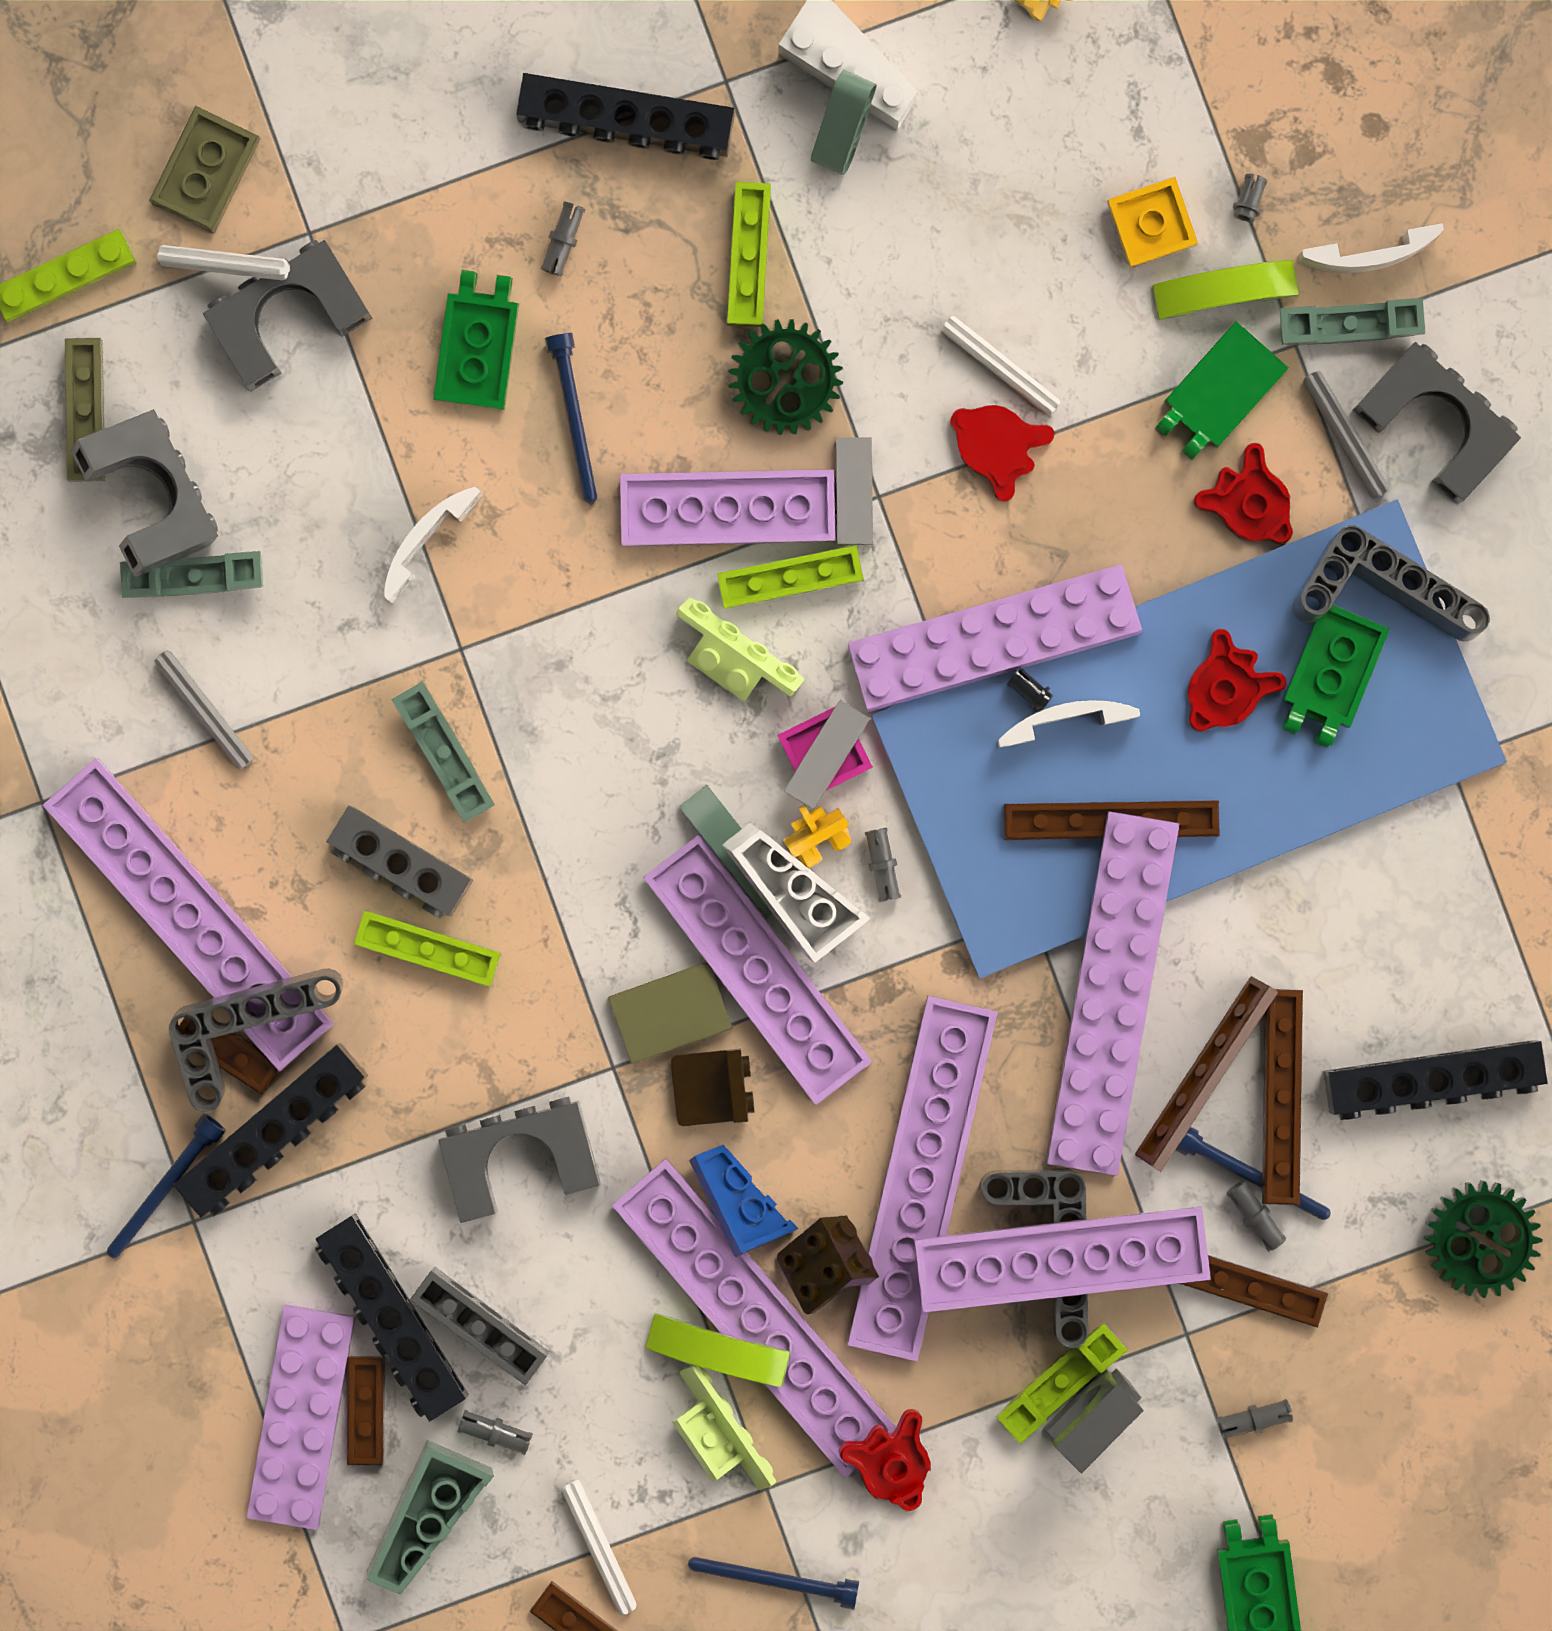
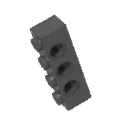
M348 805L326 841L333 846L332 854L347 863L352 858L364 865L361 871L377 881H380L383 876L393 882L392 890L404 898L410 900L414 895L425 902L422 908L439 919L443 913L447 916L453 915L473 882V879L350 805ZM367 835L374 837L377 842V849L370 856L363 855L359 849L360 840ZM396 854L404 855L408 862L407 869L399 875L393 873L389 867L390 859ZM427 872L435 874L438 879V886L431 893L424 892L420 887V878Z
M434 1267L410 1298L413 1303L525 1386L550 1352L437 1267Z

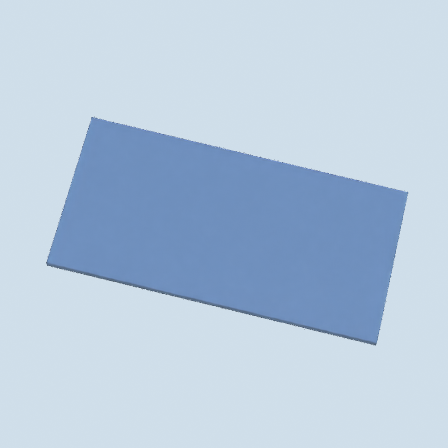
M1398 499L1136 606L1135 608L1142 627V634L1023 668L1044 688L1049 686V692L1054 695L1042 710L1076 701H1110L1139 709L1140 717L1102 726L1100 713L1096 712L1033 726L1034 741L998 749L997 741L1007 731L1027 717L1039 712L1036 708L1030 709L1031 704L1007 685L1008 681L1018 670L896 704L871 715L979 979L1086 935L1103 838L1004 840V804L1219 800L1220 836L1177 837L1166 902L1507 762L1457 640L1354 574L1350 575L1333 605L1390 628V631L1350 728L1340 725L1332 746L1328 748L1314 743L1322 723L1304 717L1300 730L1296 734L1282 729L1286 716L1292 706L1282 700L1314 624L1304 623L1295 617L1293 602L1334 536L1343 527L1355 525L1427 569ZM1341 539V544L1345 550L1349 552L1355 551L1352 542L1347 539ZM1372 558L1373 567L1379 571H1385L1383 562L1377 558ZM1323 568L1327 579L1337 581V575L1332 569ZM1402 577L1403 585L1409 590H1415L1413 581L1410 578ZM1433 596L1434 605L1444 610L1439 597ZM1306 597L1308 607L1313 610H1319L1318 601L1315 598ZM1217 629H1225L1230 633L1236 648L1254 650L1257 653L1258 660L1254 665V670L1257 673L1280 672L1286 678V686L1279 692L1271 693L1261 698L1255 710L1244 721L1228 727H1211L1204 732H1198L1190 726L1188 721L1191 711L1188 700V683L1195 669L1205 661L1209 654L1212 633Z

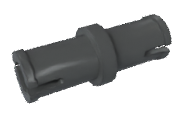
M566 201L563 203L555 231H551L548 238L551 239L543 265L540 268L543 271L551 272L554 260L556 259L552 274L560 277L563 275L571 247L576 246L577 240L574 238L583 213L586 210L577 205L570 219L574 204Z
M887 827L865 832L872 861L869 864V869L874 871L879 902L901 898L894 868L897 866L896 858L892 859Z
M1245 1180L1237 1183L1227 1191V1196L1231 1198L1244 1216L1243 1222L1246 1227H1252L1268 1252L1278 1248L1286 1241L1285 1235L1281 1233L1268 1215L1270 1213L1268 1207L1261 1205Z
M1284 1399L1283 1401L1258 1408L1256 1405H1251L1247 1407L1246 1411L1223 1417L1220 1416L1217 1418L1219 1425L1221 1424L1219 1426L1221 1436L1226 1440L1230 1437L1252 1431L1255 1434L1263 1433L1264 1428L1293 1422V1415L1289 1414L1292 1412L1288 1400Z
M468 1410L464 1411L457 1431L488 1441V1446L494 1447L497 1444L520 1452L523 1455L526 1454L530 1444L529 1441L533 1435L531 1432L503 1424L502 1419L496 1418L494 1421L468 1412Z

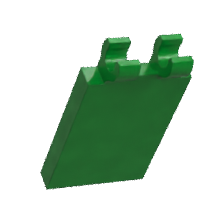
M461 270L459 293H448L433 399L505 410L519 303L509 302L513 278L497 275L494 295L476 293L478 273Z
M1235 321L1165 399L1164 402L1171 410L1155 428L1164 436H1167L1179 421L1185 424L1196 435L1184 447L1182 452L1193 460L1208 442L1217 449L1289 367Z
M1332 605L1318 621L1314 622L1282 700L1292 705L1282 729L1296 734L1300 730L1304 717H1308L1322 723L1314 743L1326 748L1332 746L1339 726L1350 728L1390 628Z
M1273 1514L1258 1516L1262 1537L1242 1540L1241 1527L1237 1519L1223 1521L1227 1548L1217 1549L1227 1630L1301 1631L1290 1543L1288 1539L1278 1540L1276 1519H1273Z

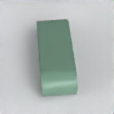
M846 70L841 71L834 84L811 154L812 162L841 175L847 172L855 155L875 95L876 83Z

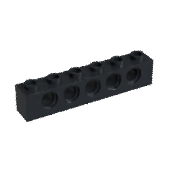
M523 73L516 116L518 122L524 123V128L534 131H544L545 127L559 129V134L570 137H579L581 132L593 134V139L601 142L613 143L615 138L629 140L628 144L637 148L647 149L650 144L664 146L663 150L672 154H684L685 150L699 152L698 156L701 158L719 160L720 156L728 157L735 112L733 107ZM558 99L565 103L563 111L558 114L548 113L546 106L551 100ZM588 105H594L600 109V113L597 118L586 120L581 117L582 109ZM629 111L635 115V120L628 126H621L615 121L617 115L620 112ZM657 117H665L670 121V126L663 132H657L651 128V122ZM691 123H700L705 127L704 134L697 138L688 136L685 130Z
M1538 1040L1323 1071L1329 1113L1333 1115L1339 1114L1340 1120L1361 1118V1111L1375 1109V1115L1396 1113V1106L1410 1104L1411 1110L1432 1107V1101L1441 1099L1446 1100V1105L1468 1102V1095L1481 1094L1482 1100L1503 1097V1090L1516 1089L1517 1094L1538 1092V1085L1548 1084L1542 1041ZM1509 1060L1514 1066V1073L1510 1079L1502 1080L1498 1073L1499 1066L1504 1061ZM1475 1066L1479 1072V1078L1475 1084L1468 1086L1463 1080V1072L1467 1067ZM1434 1071H1439L1443 1075V1085L1440 1089L1432 1091L1427 1083L1428 1076ZM1404 1076L1408 1081V1090L1405 1094L1396 1096L1392 1090V1083L1395 1078ZM1368 1081L1373 1087V1094L1368 1100L1361 1101L1356 1094L1357 1087L1360 1083Z
M341 1043L335 1045L174 1183L173 1186L200 1218L208 1213L213 1217L230 1204L226 1197L236 1189L241 1194L257 1181L253 1175L263 1166L269 1170L284 1157L280 1152L289 1143L296 1147L311 1134L308 1127L317 1119L323 1124L339 1110L335 1104L344 1096L351 1100L366 1087L362 1081L369 1075ZM324 1076L332 1077L337 1084V1090L332 1096L324 1095L319 1089V1082ZM298 1099L304 1100L309 1105L310 1111L306 1119H298L292 1112V1105ZM269 1123L279 1125L282 1130V1138L277 1143L269 1141L265 1136V1128ZM242 1146L251 1148L255 1154V1160L251 1166L243 1165L238 1159V1151ZM214 1170H221L226 1174L228 1182L224 1189H218L212 1185L211 1174Z
M357 1214L351 1215L315 1238L319 1244L315 1247L318 1256L325 1265L330 1263L337 1273V1276L334 1277L336 1285L343 1295L350 1294L357 1305L353 1307L356 1317L363 1326L368 1324L375 1334V1337L372 1338L373 1344L381 1356L387 1354L392 1361L394 1367L391 1368V1372L401 1387L406 1385L413 1395L410 1402L419 1417L425 1415L430 1422L464 1401L469 1395ZM345 1249H354L359 1253V1266L349 1267L344 1263L342 1255ZM372 1279L377 1282L380 1289L377 1297L370 1298L364 1295L361 1289L363 1280ZM383 1310H392L397 1314L399 1321L396 1327L388 1328L382 1324L380 1314ZM404 1340L414 1342L418 1350L417 1356L413 1358L404 1357L399 1351L400 1342ZM422 1371L432 1372L437 1380L436 1386L429 1389L422 1387L418 1381V1374Z

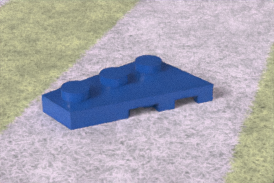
M724 1144L698 1154L689 1160L735 1257L798 1230L791 1220L786 1221L775 1208L777 1204L769 1195L765 1197L753 1184L752 1176Z

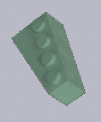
M426 1440L367 1569V1580L401 1594L430 1558L431 1553L439 1543L450 1533L451 1528L461 1515L469 1509L480 1491L494 1477L492 1468Z

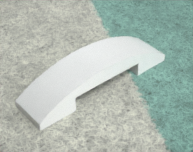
M1443 223L1407 230L1401 236L1403 242L1401 246L1340 257L1337 243L1304 249L1297 256L1298 263L1321 271L1336 273H1359L1385 268L1406 260L1427 247L1444 231Z
M472 487L445 499L423 516L408 533L397 550L388 571L384 588V597L393 604L415 578L405 568L406 565L446 517L451 514L461 522L482 498L483 494L478 488Z
M1089 700L1057 705L1037 712L1016 724L997 741V747L1000 749L1034 741L1033 726L1096 712L1100 713L1103 726L1140 717V711L1135 707L1110 701Z

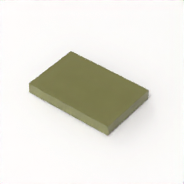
M195 105L149 202L215 234L261 138Z
M708 962L608 996L631 1064L733 1029L716 978Z

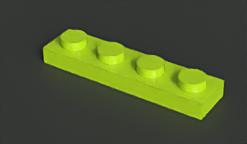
M736 182L727 325L760 327V324H763L771 198L770 183Z
M119 228L1 283L0 310L5 320L9 323L137 263L122 230Z
M857 545L717 573L724 609L864 581Z
M367 910L363 912L354 945L488 987L492 985L501 952Z

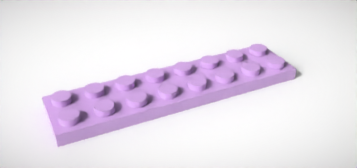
M1120 564L849 642L848 646L867 711L872 712L1018 670L1021 667L1025 668L1142 634V627L1123 566Z
M700 834L643 877L815 1105L872 1063V1060Z
M1201 1206L914 1239L923 1313L1211 1280Z

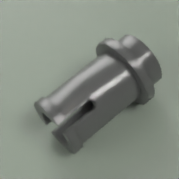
M1249 173L1245 175L1239 200L1233 204L1232 208L1235 210L1234 216L1237 219L1254 222L1255 217L1259 216L1261 212L1258 207L1267 184V179L1257 175L1255 182L1253 179L1254 174Z

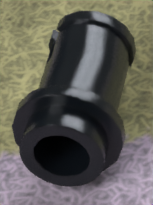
M1022 667L1007 683L1009 687L1013 688L1031 704L1030 709L1036 708L1039 712L1054 696L1049 692V686L1044 688L1024 671Z

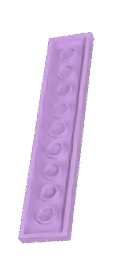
M99 758L91 761L43 804V807L214 998L293 977ZM285 990L282 993L284 1001L288 1004H297L301 1001L299 993L295 990ZM251 999L247 1002L249 1010L253 1013L260 1014L266 1011L265 1004L259 999ZM322 1009L244 1029L243 1031L279 1071H282L335 1023Z
M1107 812L1048 1149L1047 1164L1118 1176L1179 823Z
M927 995L868 1252L879 1277L871 1284L860 1286L847 1343L848 1346L918 1362L929 1312L923 1313L914 1239L947 1235L997 1011Z
M667 1158L612 1204V1207L721 1334L753 1343L759 1342L791 1352L782 1387L765 1385L845 1478L857 1468L840 1458L838 1450L842 1443L847 1441H863L875 1425H882L888 1433L896 1430L897 1426L748 1252L737 1257L734 1256L715 1214Z

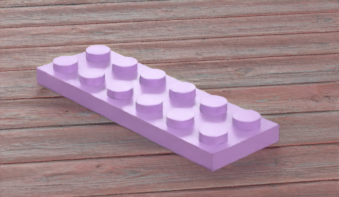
M834 469L620 474L622 547L835 542Z
M289 1304L283 1306L247 1518L318 1530L356 1316Z

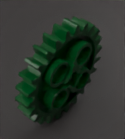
M779 319L774 320L772 331L764 323L760 324L762 335L758 337L755 333L749 331L748 336L751 343L749 345L743 342L738 343L739 348L744 352L742 356L731 355V359L739 364L738 368L729 369L727 372L737 376V381L728 384V388L739 390V394L732 401H743L745 403L739 412L741 415L747 414L750 411L753 413L750 424L754 425L760 419L764 420L763 431L765 432L771 428L772 424H776L777 435H782L785 426H789L791 433L795 435L800 423L809 431L811 430L809 419L813 418L817 422L822 423L823 418L820 411L822 409L828 412L833 411L832 407L827 403L829 398L840 399V396L832 391L833 386L843 385V381L834 378V373L843 370V366L832 365V360L839 353H827L826 349L832 341L828 339L820 343L818 338L821 330L819 329L815 330L811 335L807 334L808 323L806 322L800 326L799 330H795L794 319H789L786 329H782ZM778 342L787 343L791 350L789 359L783 363L776 361L772 355V349ZM803 350L805 352L804 358L790 375L794 380L793 383L783 384L773 401L767 404V396L781 379L777 372L779 370H788L795 357ZM807 363H813L819 369L818 379L811 384L805 382L801 377L802 367ZM757 371L766 372L770 378L769 387L762 392L755 390L751 384V378ZM786 392H793L799 400L797 409L790 413L785 412L780 405V399Z
M1480 1180L1478 1190H1475L1470 1182H1465V1193L1463 1194L1457 1188H1451L1454 1199L1449 1200L1441 1196L1440 1200L1444 1208L1442 1210L1437 1208L1431 1209L1433 1214L1438 1217L1437 1220L1426 1221L1425 1223L1428 1227L1434 1229L1433 1234L1423 1236L1424 1240L1434 1245V1247L1426 1250L1425 1253L1428 1256H1437L1438 1258L1430 1265L1431 1268L1434 1270L1444 1268L1439 1278L1445 1282L1453 1277L1451 1288L1456 1291L1465 1284L1464 1292L1468 1296L1473 1294L1475 1288L1478 1289L1479 1296L1482 1298H1486L1488 1288H1491L1496 1296H1501V1285H1504L1511 1291L1515 1290L1512 1280L1516 1278L1525 1282L1526 1278L1521 1271L1524 1268L1534 1271L1535 1267L1528 1260L1530 1257L1541 1256L1538 1251L1532 1249L1533 1244L1543 1242L1542 1238L1534 1236L1532 1231L1540 1228L1541 1224L1529 1222L1528 1220L1536 1213L1535 1210H1522L1527 1200L1524 1197H1519L1513 1201L1515 1190L1508 1188L1501 1194L1502 1187L1497 1182L1493 1184L1490 1191L1488 1190L1487 1182ZM1481 1205L1484 1209V1217L1481 1222L1472 1224L1469 1220V1211L1472 1207ZM1460 1221L1481 1234H1486L1488 1239L1508 1249L1511 1253L1510 1256L1506 1257L1493 1248L1480 1244L1479 1240L1458 1229L1455 1223ZM1511 1223L1515 1228V1235L1512 1240L1503 1242L1500 1238V1229L1503 1225ZM1463 1236L1466 1240V1248L1461 1254L1454 1255L1450 1248L1451 1242L1454 1238ZM1494 1254L1497 1259V1266L1492 1272L1485 1273L1481 1265L1482 1260L1485 1256Z

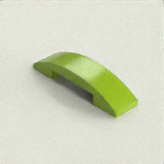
M1293 260L1224 268L1152 285L1159 320L1191 315L1202 310L1259 300L1265 302L1299 295Z
M654 1313L646 1348L686 1363L777 1387H782L791 1354L787 1350L714 1332L658 1313Z
M1103 1322L1088 1333L1084 1344L1077 1348L1068 1349L1030 1382L1003 1408L996 1418L1021 1444L1047 1421V1417L1099 1372L1103 1373L1126 1353L1128 1349Z

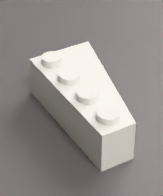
M807 0L778 44V54L832 89L842 70L876 83L877 88L869 113L896 130L899 129L917 100L918 91L832 0Z
M751 823L722 844L723 848L803 955L814 963L871 919Z

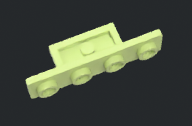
M689 597L677 610L676 615L703 634L687 662L743 702L747 700L762 677L789 696H792L803 683L804 678L798 674L793 666L782 663L769 654L765 646L758 642H753L741 634L737 626L731 622L723 621L716 616L705 603Z
M690 1365L679 1372L698 1402L672 1421V1423L711 1481L718 1480L740 1463L758 1490L773 1486L776 1480L772 1475L773 1469L771 1465L756 1452L752 1446V1437L746 1429L738 1425L732 1416L733 1411L730 1404L724 1398L719 1397L712 1386L713 1381L709 1373L696 1365Z

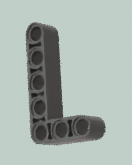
M1355 525L1343 527L1329 542L1293 602L1295 617L1304 623H1314L1331 608L1350 575L1354 574L1459 641L1468 642L1473 640L1488 627L1490 622V614L1481 603ZM1341 539H1347L1352 542L1355 551L1349 552L1345 550L1341 544ZM1372 558L1381 560L1385 566V571H1379L1374 568ZM1323 568L1332 569L1337 575V581L1327 579ZM1402 577L1410 578L1415 585V590L1407 589L1402 583ZM1433 596L1440 597L1444 601L1445 610H1441L1434 605ZM1306 597L1315 598L1319 603V610L1309 608L1306 603ZM1463 615L1470 616L1474 620L1475 629L1465 625Z
M330 968L320 969L179 1008L170 1021L169 1034L192 1106L201 1112H211L220 1105L224 1096L225 1084L211 1038L330 1007L340 998L343 989L341 975L336 970ZM322 980H328L334 984L336 991L331 995L321 994L317 989V983ZM295 990L299 993L301 1001L297 1004H288L282 997L283 991ZM251 999H259L265 1004L266 1011L260 1014L253 1013L249 1010L247 1002ZM217 1008L226 1009L231 1015V1020L227 1023L218 1022L213 1016V1010ZM186 1017L192 1019L196 1024V1030L193 1032L183 1031L178 1025V1020ZM196 1051L202 1053L206 1058V1064L202 1066L193 1065L188 1059V1054ZM206 1085L210 1086L215 1090L216 1097L209 1100L204 1099L200 1096L198 1088Z
M994 1170L986 1173L981 1179V1193L991 1204H1051L1052 1223H1060L1061 1217L1067 1213H1074L1077 1215L1078 1220H1086L1085 1181L1073 1170ZM1033 1177L1038 1178L1042 1182L1041 1192L1033 1197L1025 1195L1023 1192L1025 1181ZM1066 1177H1073L1078 1183L1076 1192L1071 1196H1064L1059 1191V1184ZM1001 1178L1006 1182V1191L1000 1197H992L987 1192V1185L992 1179ZM1088 1294L1079 1295L1078 1299L1073 1303H1065L1061 1300V1297L1053 1298L1054 1334L1065 1347L1077 1348L1084 1344L1088 1337ZM1069 1321H1075L1080 1324V1333L1073 1339H1066L1061 1334L1063 1325Z

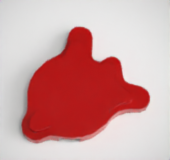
M986 405L972 410L960 408L952 414L950 420L951 427L956 432L961 459L972 471L989 480L993 486L996 498L1002 502H1007L1014 496L1016 479L1032 472L1034 469V461L1027 455V451L1030 448L1049 445L1054 439V430L1051 426L1028 424L1013 411L998 405Z
M1251 443L1244 449L1243 470L1236 473L1230 467L1222 468L1219 471L1215 487L1202 490L1194 497V506L1198 510L1217 515L1229 531L1243 540L1253 542L1271 541L1275 544H1284L1293 535V529L1290 524V494L1283 482L1269 471L1265 462L1264 448L1259 443Z
M1217 629L1212 633L1209 654L1205 661L1195 669L1188 683V700L1191 710L1188 721L1190 726L1198 732H1204L1211 727H1228L1244 721L1255 710L1261 698L1265 695L1279 692L1286 686V678L1280 672L1257 673L1254 670V665L1258 660L1257 653L1254 650L1236 648L1230 633L1225 629Z
M908 1409L903 1412L894 1432L888 1433L882 1425H875L863 1441L844 1442L838 1450L839 1456L844 1462L854 1465L859 1470L863 1484L874 1498L889 1500L892 1504L899 1505L905 1511H913L921 1505L922 1492L925 1487L923 1482L928 1471L931 1472V1461L928 1452L920 1442L919 1437L923 1421L922 1416L915 1409Z

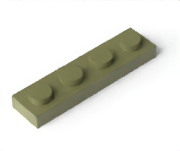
M65 338L67 481L86 482L70 450L78 439L104 429L103 340L101 338ZM105 475L88 482L105 481Z

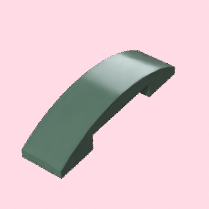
M1423 298L1387 300L1385 303L1318 308L1315 305L1279 309L1282 345L1352 343L1425 334Z
M261 551L178 559L138 577H134L127 561L120 562L122 598L208 594L263 587Z
M422 681L391 699L441 781L462 821L465 823L494 806L495 804L424 682Z
M704 786L679 807L764 916L768 918L773 913L722 846L742 828L709 786Z

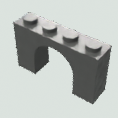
M317 240L309 242L299 250L300 255L290 261L287 260V263L290 265L287 279L260 278L258 280L256 277H252L238 286L239 292L229 298L226 295L216 298L207 305L209 310L202 313L246 387L251 392L281 374L259 333L261 311L268 300L274 295L286 290H302L314 295L320 300L342 337L373 319L325 240L320 243Z
M1414 342L1352 410L1375 431L1380 433L1407 403L1415 398L1436 396L1451 403L1462 418L1464 437L1458 452L1433 478L1432 482L1458 505L1474 491L1522 437L1516 433L1518 428L1510 419L1503 415L1498 417L1490 409L1491 403L1486 397L1477 391L1472 393L1463 385L1465 380L1457 371L1452 368L1446 370L1436 361L1438 355L1426 344L1420 346L1417 342Z
M154 409L80 438L70 450L86 482L121 468L137 467L154 474L166 488L169 497L167 517L154 525L127 535L119 545L134 577L207 548L218 537L217 523L214 517L206 512L201 503L202 495L200 489L194 481H190L185 471V460L181 452L174 449L169 439L170 432L168 426L162 418H158Z
M568 1096L550 1101V1108L536 1112L535 1106L514 1111L516 1118L502 1121L501 1116L498 1115L480 1120L481 1127L467 1131L466 1124L445 1130L446 1137H442L438 1141L460 1223L490 1216L498 1212L488 1175V1160L494 1146L501 1139L510 1135H531L542 1140L550 1148L556 1161L565 1195L600 1186L601 1181L579 1101L571 1103Z
M1117 1368L1112 1373L1106 1369L1103 1373L1099 1372L1045 1426V1429L1055 1439L1052 1442L1054 1447L1082 1474L1144 1411L1138 1403L1142 1397Z

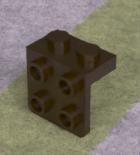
M741 1048L675 1055L671 1059L676 1118L680 1126L734 1121V1123L748 1122V1113H755L753 1091L746 1092L744 1078L751 1077L749 1056H742Z
M847 1215L819 1218L777 1254V1261L803 1312L807 1315L816 1313L845 1288L871 1284L879 1277L873 1266L871 1256L864 1249L857 1235V1230Z

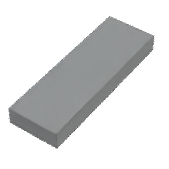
M872 437L836 438L837 545H873Z
M839 700L785 787L784 792L814 810L870 718L844 701Z

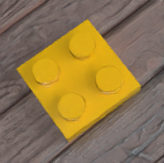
M1176 177L1107 200L1130 269L1198 245Z

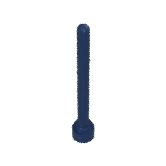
M573 333L557 334L545 338L547 353H551L552 359H556L583 499L586 503L592 504L597 500V492L570 356H573L572 349L575 348Z
M205 1113L195 1124L196 1130L193 1132L195 1137L107 1248L109 1257L117 1258L120 1256L174 1187L173 1184L181 1178L206 1145L210 1146L213 1142L217 1143L226 1132V1129L218 1121Z
M1193 1127L1189 1128L1175 1150L1185 1156L1188 1153L1192 1156L1198 1154L1262 1188L1261 1171L1204 1142L1203 1137L1199 1135V1130ZM1300 1193V1205H1294L1321 1220H1327L1331 1215L1328 1207Z
M692 1557L688 1561L689 1569L694 1572L834 1598L835 1603L841 1604L840 1607L855 1609L859 1581L845 1578V1582L837 1581V1584L699 1557Z

